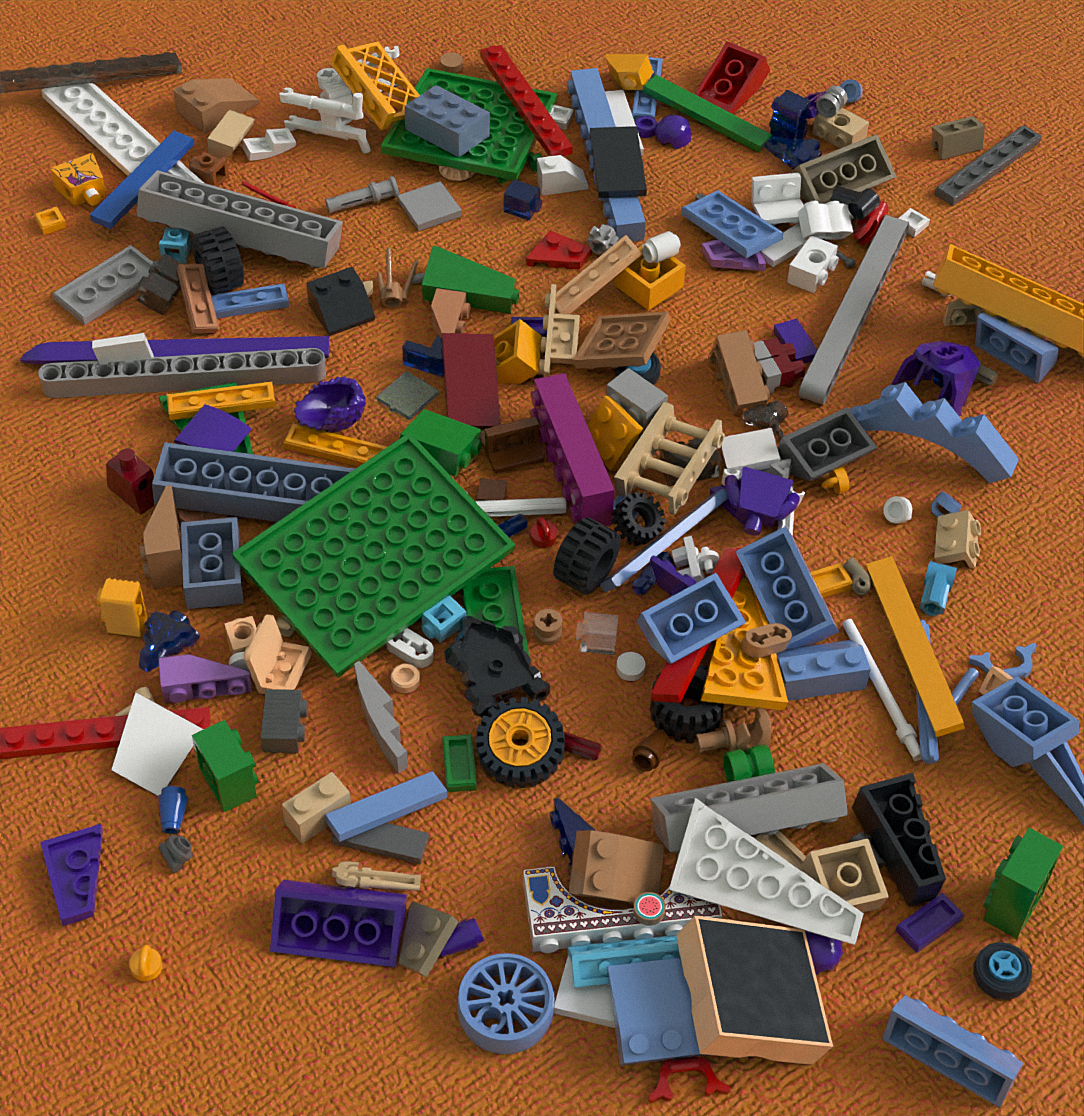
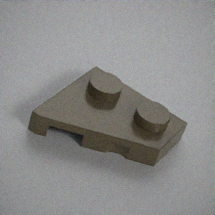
M412 901L409 907L399 964L407 970L427 977L459 921L449 914Z

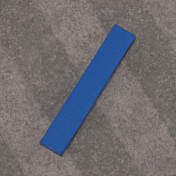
M173 131L90 214L91 221L112 229L138 202V192L144 183L157 170L167 173L194 146V138Z

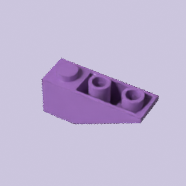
M189 654L159 658L161 689L165 703H181L186 700L210 699L215 696L239 695L244 692H252L250 672L247 670Z

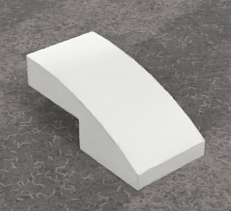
M288 128L266 130L265 137L248 138L242 141V148L249 161L269 158L296 146V141Z

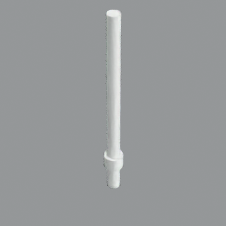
M845 620L842 625L849 639L863 646L871 669L869 677L897 728L896 734L900 742L906 745L914 761L920 760V746L916 740L917 734L914 728L906 722L853 620Z

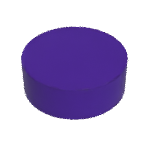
M643 116L635 121L640 137L650 138L655 136L657 121L654 118Z

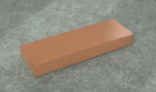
M179 264L177 273L192 334L217 333L219 326L203 264Z

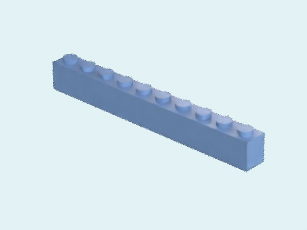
M598 68L572 70L570 80H567V92L572 94V109H576V122L581 124L580 136L581 139H585V153L589 154V166L593 170L590 128L616 126ZM594 170L593 176H594V183H595V185H596L595 170ZM638 197L599 198L600 201L604 202V217H608V225L615 230L619 240L625 235L631 241L644 240L646 221Z

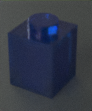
M514 179L504 193V212L530 221L535 212L538 213L541 209L540 188Z

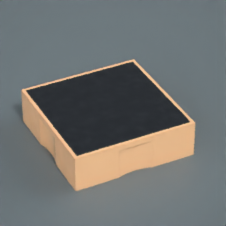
M694 916L676 934L684 976L691 993V1012L700 1054L738 1058L758 1056L772 1061L813 1065L833 1047L805 930Z

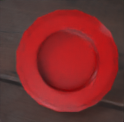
M539 517L537 522L531 526L530 540L537 547H550L557 540V528L553 523L546 521L543 517Z

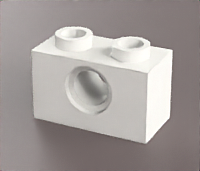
M811 235L791 262L787 283L814 293L819 285L823 286L825 284L828 272L830 270L834 271L839 260V257L836 256L838 246Z

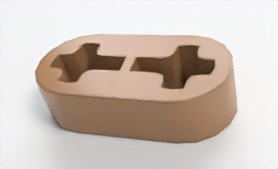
M779 623L750 629L743 638L741 649L745 654L754 658L778 653L787 648L792 633L790 629Z

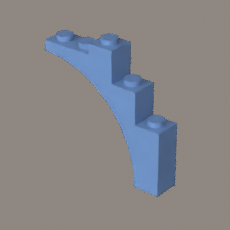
M906 382L889 385L882 390L880 399H875L869 404L854 406L850 409L865 431L884 430L901 432L936 443L964 459L989 483L1011 478L1019 460L984 414L961 420L945 398L922 404Z

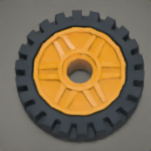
M521 697L519 702H516L515 698H509V703L507 704L501 701L497 703L496 709L492 706L488 710V715L482 717L481 725H478L476 747L480 763L491 778L494 776L496 782L500 784L506 782L508 787L514 788L515 784H519V788H526L528 783H531L533 787L538 785V780L546 781L549 779L550 773L554 774L557 771L558 764L560 765L562 762L565 748L563 726L561 721H558L557 714L554 711L551 712L550 707L545 703L541 706L540 701L533 699L532 703L528 702L527 697ZM518 739H524L527 741V743L522 746L514 744V742Z

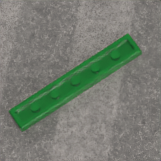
M655 75L643 87V92L757 152H760L771 141L772 134L658 75Z

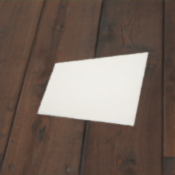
M135 692L112 771L158 796L161 794L162 788L167 787L193 747L192 735L204 729Z

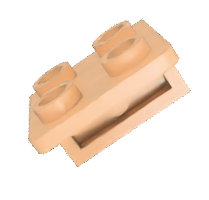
M267 614L262 623H259L257 626L256 635L251 644L246 647L244 660L247 663L258 693L266 694V689H295L312 652L308 646L283 642L274 616Z

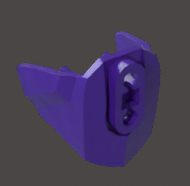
M944 341L919 345L913 355L904 360L891 385L915 379L913 384L918 386L921 380L930 381L936 370L943 375L944 383L938 400L945 398L946 401L951 400L950 406L960 417L962 407L966 402L980 368V363L968 346Z

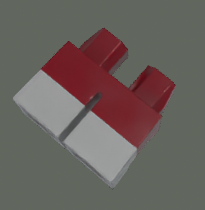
M777 338L754 342L756 362L761 364V378L763 384L768 386L769 393H774V388L781 385L792 388L794 379L804 377L806 366L803 361H790L795 359L796 355L792 343L780 344Z

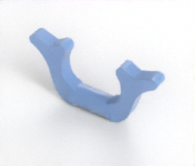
M1032 643L1027 647L1017 646L1015 654L1022 660L1023 664L1019 667L1003 669V671L1013 678L1016 676L1019 678L1028 677L1032 670L1031 655L1035 652L1037 645ZM985 652L982 656L970 655L969 664L980 667L987 674L991 666H993L990 661L989 652Z

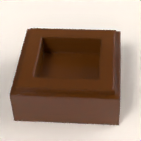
M480 478L477 501L505 500L507 481Z

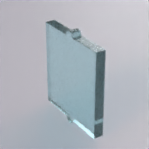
M406 371L377 396V400L389 407L391 412H397L410 420L439 395V391L425 383L424 379L420 380Z

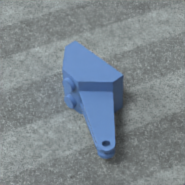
M1018 676L972 701V715L991 750L1012 767L1029 763L1084 826V775L1067 743L1068 740L1079 734V720Z

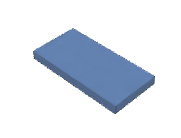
M719 190L682 207V215L745 258L783 240L782 231Z

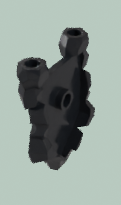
M464 616L460 622V633L456 636L455 642L444 651L446 663L455 668V671L462 672L463 676L461 679L467 687L464 690L466 699L472 703L474 715L481 718L484 715L487 716L488 710L492 706L495 709L497 708L495 697H498L500 702L504 701V703H507L509 698H511L509 693L519 689H523L532 700H544L550 693V684L542 680L543 674L535 666H531L532 661L526 651H524L522 645L523 636L514 626H503L498 631L496 625L488 621H480L472 616Z

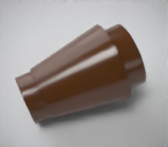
M656 729L633 749L632 761L638 769L651 771L659 766L669 741L668 734L663 730Z

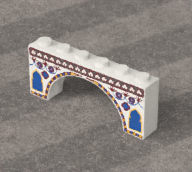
M555 867L523 870V888L533 952L552 953L569 946L676 935L694 916L722 919L720 905L670 891L668 888L661 895L666 905L663 920L656 925L647 926L636 920L633 908L625 910L601 909L578 900L563 887L557 877Z

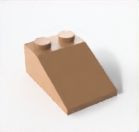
M231 78L194 79L173 89L176 111L204 134L215 129L229 110L242 114L260 104L255 96Z
M172 485L165 487L143 532L144 544L139 545L145 579L151 578L153 589L183 585L182 544Z
M594 830L577 831L569 894L634 904L635 899L645 892H654L659 895L665 845Z

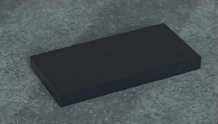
M637 126L590 128L598 198L646 196L647 187Z

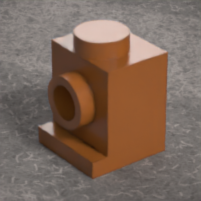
M204 152L200 156H194L190 161L191 172L205 184L219 187L229 177L227 158L222 157L219 159Z

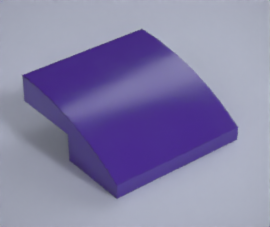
M204 404L177 436L174 443L234 452L248 436L252 428L232 415Z

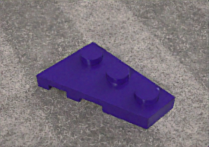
M101 824L40 842L63 926L94 916L103 835Z

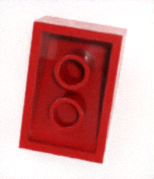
M727 41L694 94L734 114L763 84L770 72L765 56Z

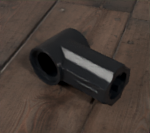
M837 186L830 198L831 201H839V204H847L851 215L858 220H863L880 206L879 196L870 188L858 192Z

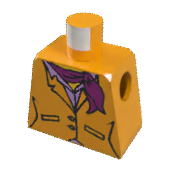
M93 153L50 168L54 187L73 205L78 206L88 202L89 205L96 206L101 202L102 196L106 194L103 177Z

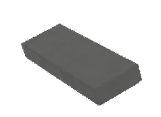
M388 823L340 842L334 833L332 836V844L421 864L429 841V833Z

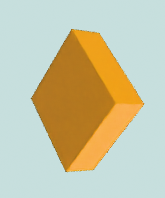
M57 207L34 214L35 221L43 235L67 228L66 221Z

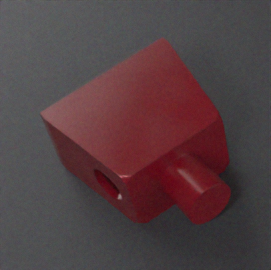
M132 449L121 450L118 455L106 463L107 486L136 512L142 515L154 506L152 488L154 474L152 469L137 457Z

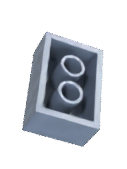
M435 85L405 105V129L460 157L490 136V112Z
M237 517L181 522L183 590L187 609L244 604L242 569L232 558V553L241 547Z

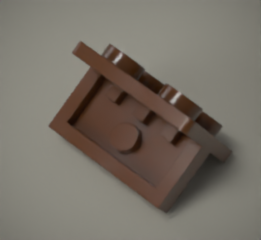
M536 417L493 426L481 431L480 440L495 473L545 460V455L538 442L539 423Z

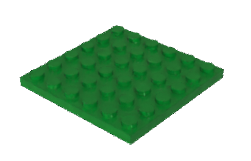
M426 68L414 88L418 94L422 95L437 85L490 112V136L462 156L457 157L406 130L405 119L394 122L381 144V153L517 181L537 139L498 82ZM533 89L547 111L551 113L553 106L557 102V93Z

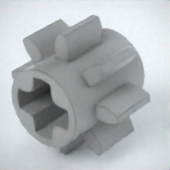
M602 224L599 229L593 226L587 242L590 243V248L594 253L602 255L617 243L619 237L616 236V232L611 226Z

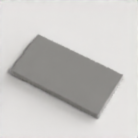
M130 245L52 293L53 299L81 323L86 325L164 276L163 269Z

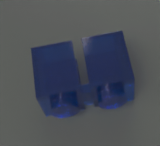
M786 90L780 97L777 96L772 103L773 115L769 123L771 128L770 134H772L771 139L794 149L805 138L808 122L806 119L809 116L811 101L789 90Z

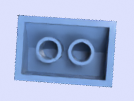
M981 313L977 317L975 346L1035 382L1039 383L1057 363L1059 348L1055 347L1052 342L1035 336L1030 332V329L1013 326L1007 322L1006 318L999 315L991 316L987 313Z
M717 573L642 612L636 621L651 647L670 665L746 623Z
M852 640L786 649L776 653L788 701L866 689L871 669L863 646Z

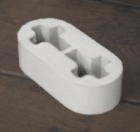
M408 628L394 637L397 640L396 642L392 638L386 643L388 651L417 668L428 667L434 660L432 643Z

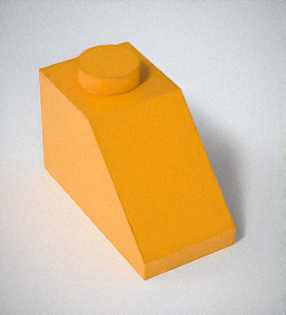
M606 54L605 56L611 76L623 90H643L644 85L653 74L647 54Z

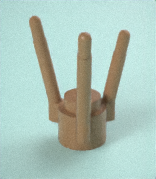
M390 248L386 249L387 283L385 286L380 272L377 273L381 294L380 302L386 307L397 308L402 305V301H407L408 291L419 261L415 260L402 290L399 283L392 282Z

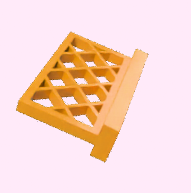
M379 42L349 49L345 45L336 47L330 64L353 94H363L362 106L377 126L384 130L388 129L392 122L405 119L407 100L413 101L420 95ZM375 51L380 58L369 55L368 52ZM353 56L363 59L362 63L357 62ZM368 61L370 63L378 65V68L375 69L373 67L365 65V62ZM381 67L389 69L393 75L381 71ZM366 73L374 75L375 80L369 78V76ZM378 78L390 81V86L379 82ZM394 83L402 86L406 92L394 88ZM379 89L388 92V97L382 95ZM391 95L401 97L404 100L403 102L392 99ZM392 106L401 109V112L396 113Z

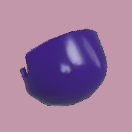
M665 116L655 127V136L663 146L665 143H670L675 149H679L691 141L690 125L681 116Z
M805 931L815 974L818 975L826 970L832 971L843 955L842 942Z

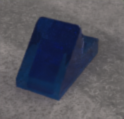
M437 335L431 347L406 340L402 346L403 365L444 378L440 336Z

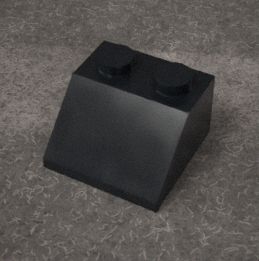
M352 266L306 283L308 304L329 336L375 320L364 284Z

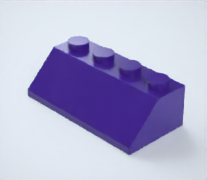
M282 880L275 890L270 951L396 967L404 928L407 895Z

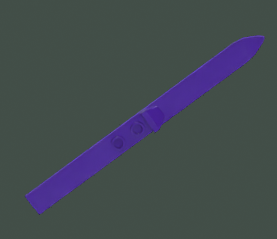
M329 336L147 340L154 357L317 348L324 353L325 358H329ZM92 341L42 343L24 353L20 359L22 363L31 364L98 360L92 349Z

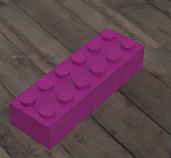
M565 373L534 379V391H531L534 409L530 410L531 418L536 417L539 423V440L541 444L545 443L548 462H553L554 476L556 481L562 484V496L570 504L572 521L578 523L581 519L590 517L604 526L612 525L615 490Z

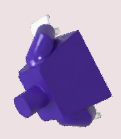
M743 466L741 473L736 470L735 474L728 473L727 469L723 471L721 482L725 486L730 505L736 509V517L746 520L744 532L749 535L757 536L760 534L762 525L772 527L775 520H784L796 510L805 494L804 491L802 493L793 491V480Z

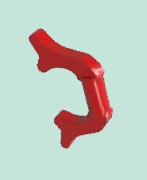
M702 1057L669 1059L660 1068L658 1085L649 1095L648 1102L654 1103L660 1099L672 1101L673 1093L668 1086V1078L674 1073L689 1071L702 1073L706 1079L705 1095L707 1097L715 1092L729 1094L730 1086L724 1084L716 1077L709 1062Z

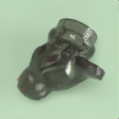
M774 400L766 406L758 405L753 409L743 408L742 419L746 425L756 426L761 430L772 428L773 434L781 441L784 434L780 424L785 421L789 414L781 401Z

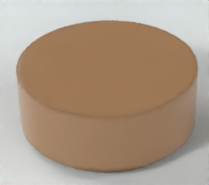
M446 53L440 58V67L445 72L457 73L463 68V58L457 53Z

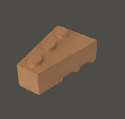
M747 330L718 335L708 357L710 364L715 363L719 372H716V378L718 381L723 380L726 390H723V393L733 416L746 414L743 413V408H746L747 410L745 411L750 413L762 411L770 398L768 386L763 384L761 378V364L756 362L754 341L749 339Z

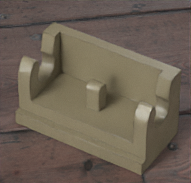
M973 116L932 126L933 150L939 147L938 156L941 159L983 149L985 126Z

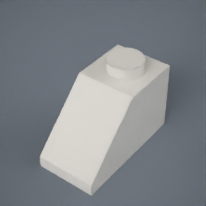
M563 156L537 158V182L542 196L588 189V183L583 170Z

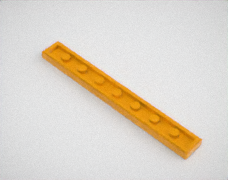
M893 556L867 563V572L871 577L876 594L935 736L939 737L965 729L963 719Z

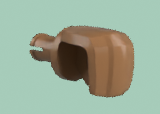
M756 707L755 720L750 724L746 725L745 722H742L734 729L729 719L723 720L721 730L696 734L698 751L703 753L705 751L725 748L727 752L741 749L747 753L748 748L766 744L769 748L772 731L771 718L766 710Z

